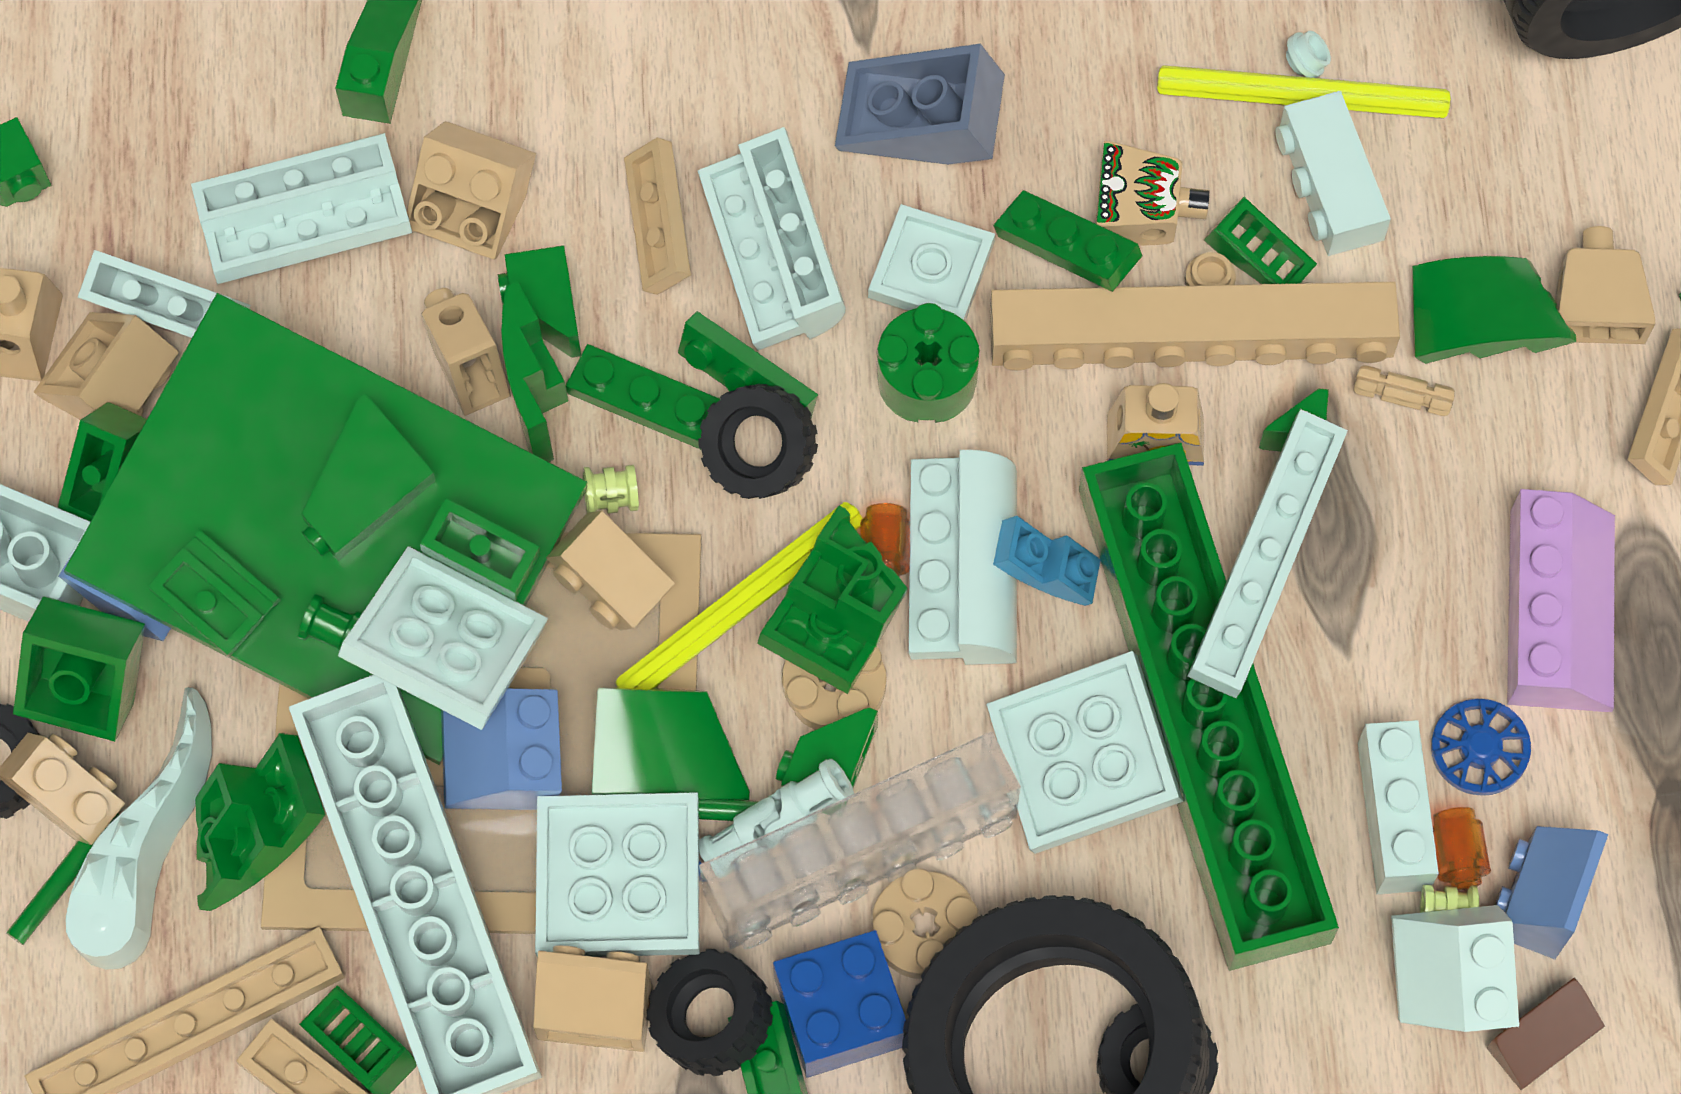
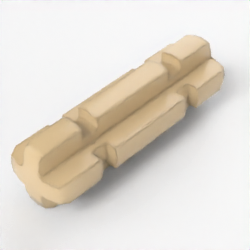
M1367 365L1361 366L1358 370L1354 384V392L1356 394L1373 398L1374 394L1382 395V401L1420 410L1421 406L1428 407L1429 413L1440 416H1447L1451 411L1455 397V390L1452 387L1435 383L1434 388L1427 386L1428 381L1388 371L1386 376L1380 374L1381 369Z

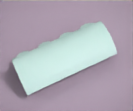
M785 127L739 144L740 154L697 170L749 334L757 350L803 333L809 339L821 335L835 326L842 319L846 310L788 132Z
M385 133L191 184L217 284L412 233Z
M960 450L959 458L911 459L909 655L911 660L963 658L965 665L1017 663V579L993 565L1002 520L1017 516V469L1015 464L1004 456L980 450Z

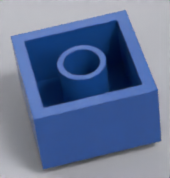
M876 930L773 962L774 979L781 1001L785 1006L790 1029L806 1078L902 1048L903 1027L906 1018Z

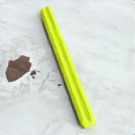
M1168 65L1160 67L1157 81L1158 92L1163 95L1290 105L1341 91L1348 110L1434 118L1447 117L1451 100L1450 91L1440 88Z
M843 502L840 506L846 508L850 513V523L858 530L864 522L859 510L854 505ZM836 509L620 675L615 681L617 688L653 690L789 584L813 550L818 535Z

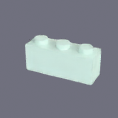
M1341 91L1284 106L1280 126L1275 129L1276 140L1282 155L1289 154L1294 166L1292 170L1294 189L1299 198L1305 197L1311 211L1308 213V222L1314 239L1316 241L1322 240L1328 256L1384 241L1391 218Z
M94 250L78 298L123 314L136 315L145 322L192 338L213 301L216 292ZM227 297V298H229V299H231V300L237 302L238 304H240V305H242V306H244V307L250 309V306H251V305L246 304V303L241 302V301H238V300H236V299Z
M1414 720L1365 724L1357 744L1376 894L1420 892L1423 885H1433L1439 872L1419 722Z

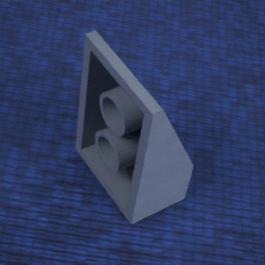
M981 43L849 62L835 147L839 151L947 165L993 159L1005 74Z

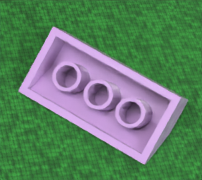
M1520 489L1510 511L1507 705L1612 712L1614 710L1615 515L1574 493Z

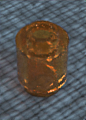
M878 503L868 506L866 508V516L860 521V536L866 543L872 542L882 555L884 564L893 569L900 578V576L910 571V519L907 518V510L903 506L892 503Z
M1457 807L1434 814L1433 834L1439 872L1438 880L1450 883V886L1457 887V890L1468 889L1471 885H1481L1482 877L1490 874L1491 867L1483 823L1481 820L1476 819L1475 810L1469 807Z

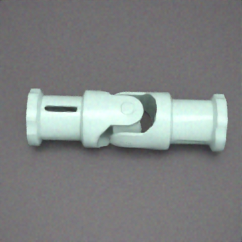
M826 759L819 764V770L799 783L790 781L776 790L774 794L736 815L733 818V824L713 837L707 835L699 839V854L714 876L719 879L726 878L732 874L733 867L752 855L761 857L795 833L801 832L817 821L818 814L837 802L844 803L853 799L854 791L852 785L837 762L833 759Z

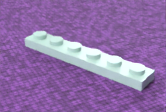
M1302 409L1298 412L1187 677L1234 698H1237L1241 692L1348 430Z

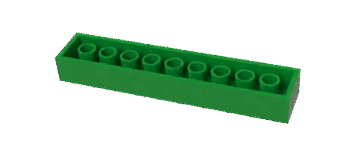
M1182 443L1082 467L1079 485L1081 500L1129 652L1133 651L1139 658L1184 801L1177 804L1228 970L1231 971L1330 945L1339 926L1254 664L1252 663L1237 698L1187 677L1227 581Z

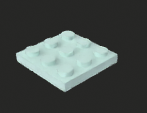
M408 546L343 641L338 656L483 730L543 632L548 618Z
M1133 651L986 704L1028 846L1035 854L1184 802L1139 658Z
M698 793L537 796L535 953L537 957L538 951L552 952L554 946L560 945L583 949L585 956L607 957L608 952H626L636 956L700 954Z

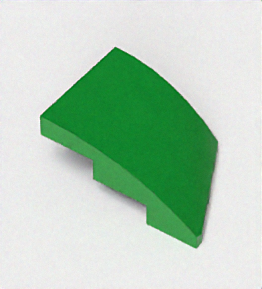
M1507 256L1460 257L1412 266L1415 358L1425 364L1468 352L1481 359L1526 347L1533 353H1538L1576 342L1575 332L1565 323L1556 308L1557 303L1551 293L1544 289L1541 284V277L1531 261L1526 258Z
M516 281L506 286L501 327L503 356L509 385L530 453L551 462L554 460L547 422L543 413L568 402L565 381L543 342L539 319L521 285Z
M839 505L818 535L813 550L790 582L784 599L761 631L757 644L848 694L889 626L906 594L907 586L893 569L884 564L882 555L872 542L866 543L850 523V513L846 508Z
M598 687L592 795L698 793L699 799H750L749 787L744 780L707 691Z
M279 733L256 768L219 763L196 796V823L198 827L196 856L197 860L206 863V889L197 896L199 910L212 911L254 886L285 861L308 838L324 818L325 812L298 735Z

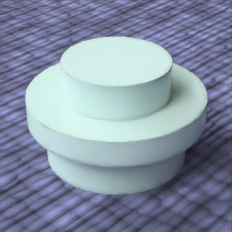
M1308 31L1304 34L1297 32L1288 38L1286 58L1294 72L1310 78H1317L1322 75L1324 67L1329 65L1331 61L1330 52L1324 40L1314 31Z

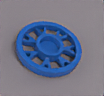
M1470 699L1452 706L1439 719L1432 735L1431 753L1438 772L1450 785L1468 794L1486 796L1509 789L1521 778L1529 763L1531 741L1525 724L1509 707L1493 700ZM1480 709L1483 725L1471 727L1467 721L1465 711ZM1486 710L1492 711V713L1488 715ZM1459 714L1461 720H1457L1454 717ZM1497 714L1510 722V725L1501 733H1498L1489 726ZM1447 723L1465 732L1461 741L1441 735ZM1515 728L1517 733H1512L1511 730ZM1503 740H1520L1522 753L1503 751ZM1440 741L1448 746L1440 749ZM1459 749L1464 761L1448 768L1442 755ZM1499 759L1505 762L1513 771L1503 781L1492 768ZM1512 760H1520L1518 767ZM1469 766L1476 769H1484L1482 785L1465 781ZM1461 770V779L1454 774V772ZM1488 777H1491L1495 784L1487 785Z

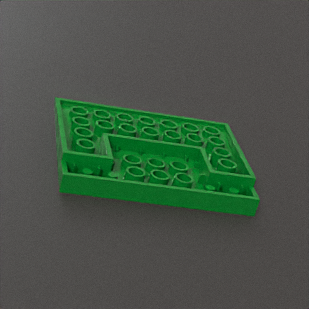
M216 293L65 567L64 573L226 656L147 587L200 529L280 598V602L266 614L263 621L229 658L310 699L374 675L339 657V649L311 637L306 640L297 638L303 616L315 594L322 596L325 604L352 615L356 611L363 613L406 548L409 546L422 553L420 543L441 504L447 498L540 546V557L516 602L526 606L550 562L546 557L560 543L561 536L584 496L587 481ZM366 393L433 470L435 482L338 561L330 551L321 556L304 537L302 532L309 526L305 523L301 513L357 399ZM400 688L425 758L440 765L443 760L441 709Z

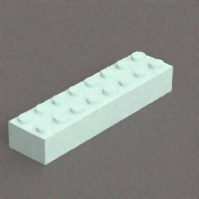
M372 675L289 706L292 719L427 1094H502L542 1078L400 688L376 675Z

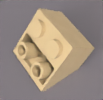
M447 121L443 122L425 135L407 209L411 229L495 260L499 256L526 198L536 153Z
M554 946L552 952L538 951L533 1024L537 1039L541 1041L644 1052L649 1021L647 1020V1009L650 1007L649 996L651 990H653L648 964L639 962L638 956L626 952H608L606 958L585 956L583 949L572 946Z

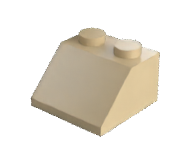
M89 312L38 384L34 393L41 399L79 420L107 402L141 416L144 410L143 403L153 389L158 388L167 380L172 369L170 365L179 352L136 315Z

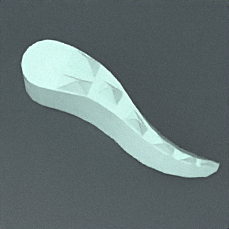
M187 687L184 690L173 746L158 775L150 786L101 833L88 852L76 877L66 913V933L78 953L93 966L105 970L121 969L135 962L145 951L149 941L155 891L163 862L178 832L196 805L195 798L206 783L212 756L211 722L207 706L194 688Z

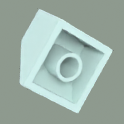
M1498 905L1391 916L1398 1020L1400 1023L1462 1032L1519 1027L1513 922Z

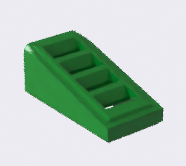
M1245 197L1225 215L1204 239L1217 253L1225 256L1232 264L1260 284H1300L1317 265L1309 255ZM1238 224L1246 229L1239 239L1231 233ZM1254 237H1257L1262 243L1252 252L1247 247V244ZM1272 248L1279 254L1267 266L1261 259ZM1289 260L1295 266L1282 279L1276 272Z
M338 985L299 1024L372 1094H391L417 1066L415 1058ZM344 1009L350 1012L328 1036L323 1032ZM362 1024L364 1027L341 1049L339 1047L341 1043ZM377 1038L380 1042L357 1064L355 1060Z

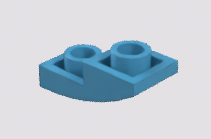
M1014 516L1002 520L993 565L1033 588L1086 606L1093 603L1101 560L1067 535L1051 540L1020 517Z

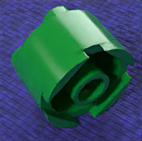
M933 303L921 304L917 308L897 316L888 324L880 337L877 348V380L883 401L896 415L907 421L917 423L918 420H935V423L954 418L969 405L977 385L980 353L976 336L970 326L956 314L941 309V307Z

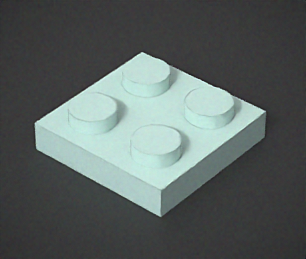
M901 204L869 286L868 298L907 311L915 309L921 304L933 303L966 321L995 242V233Z

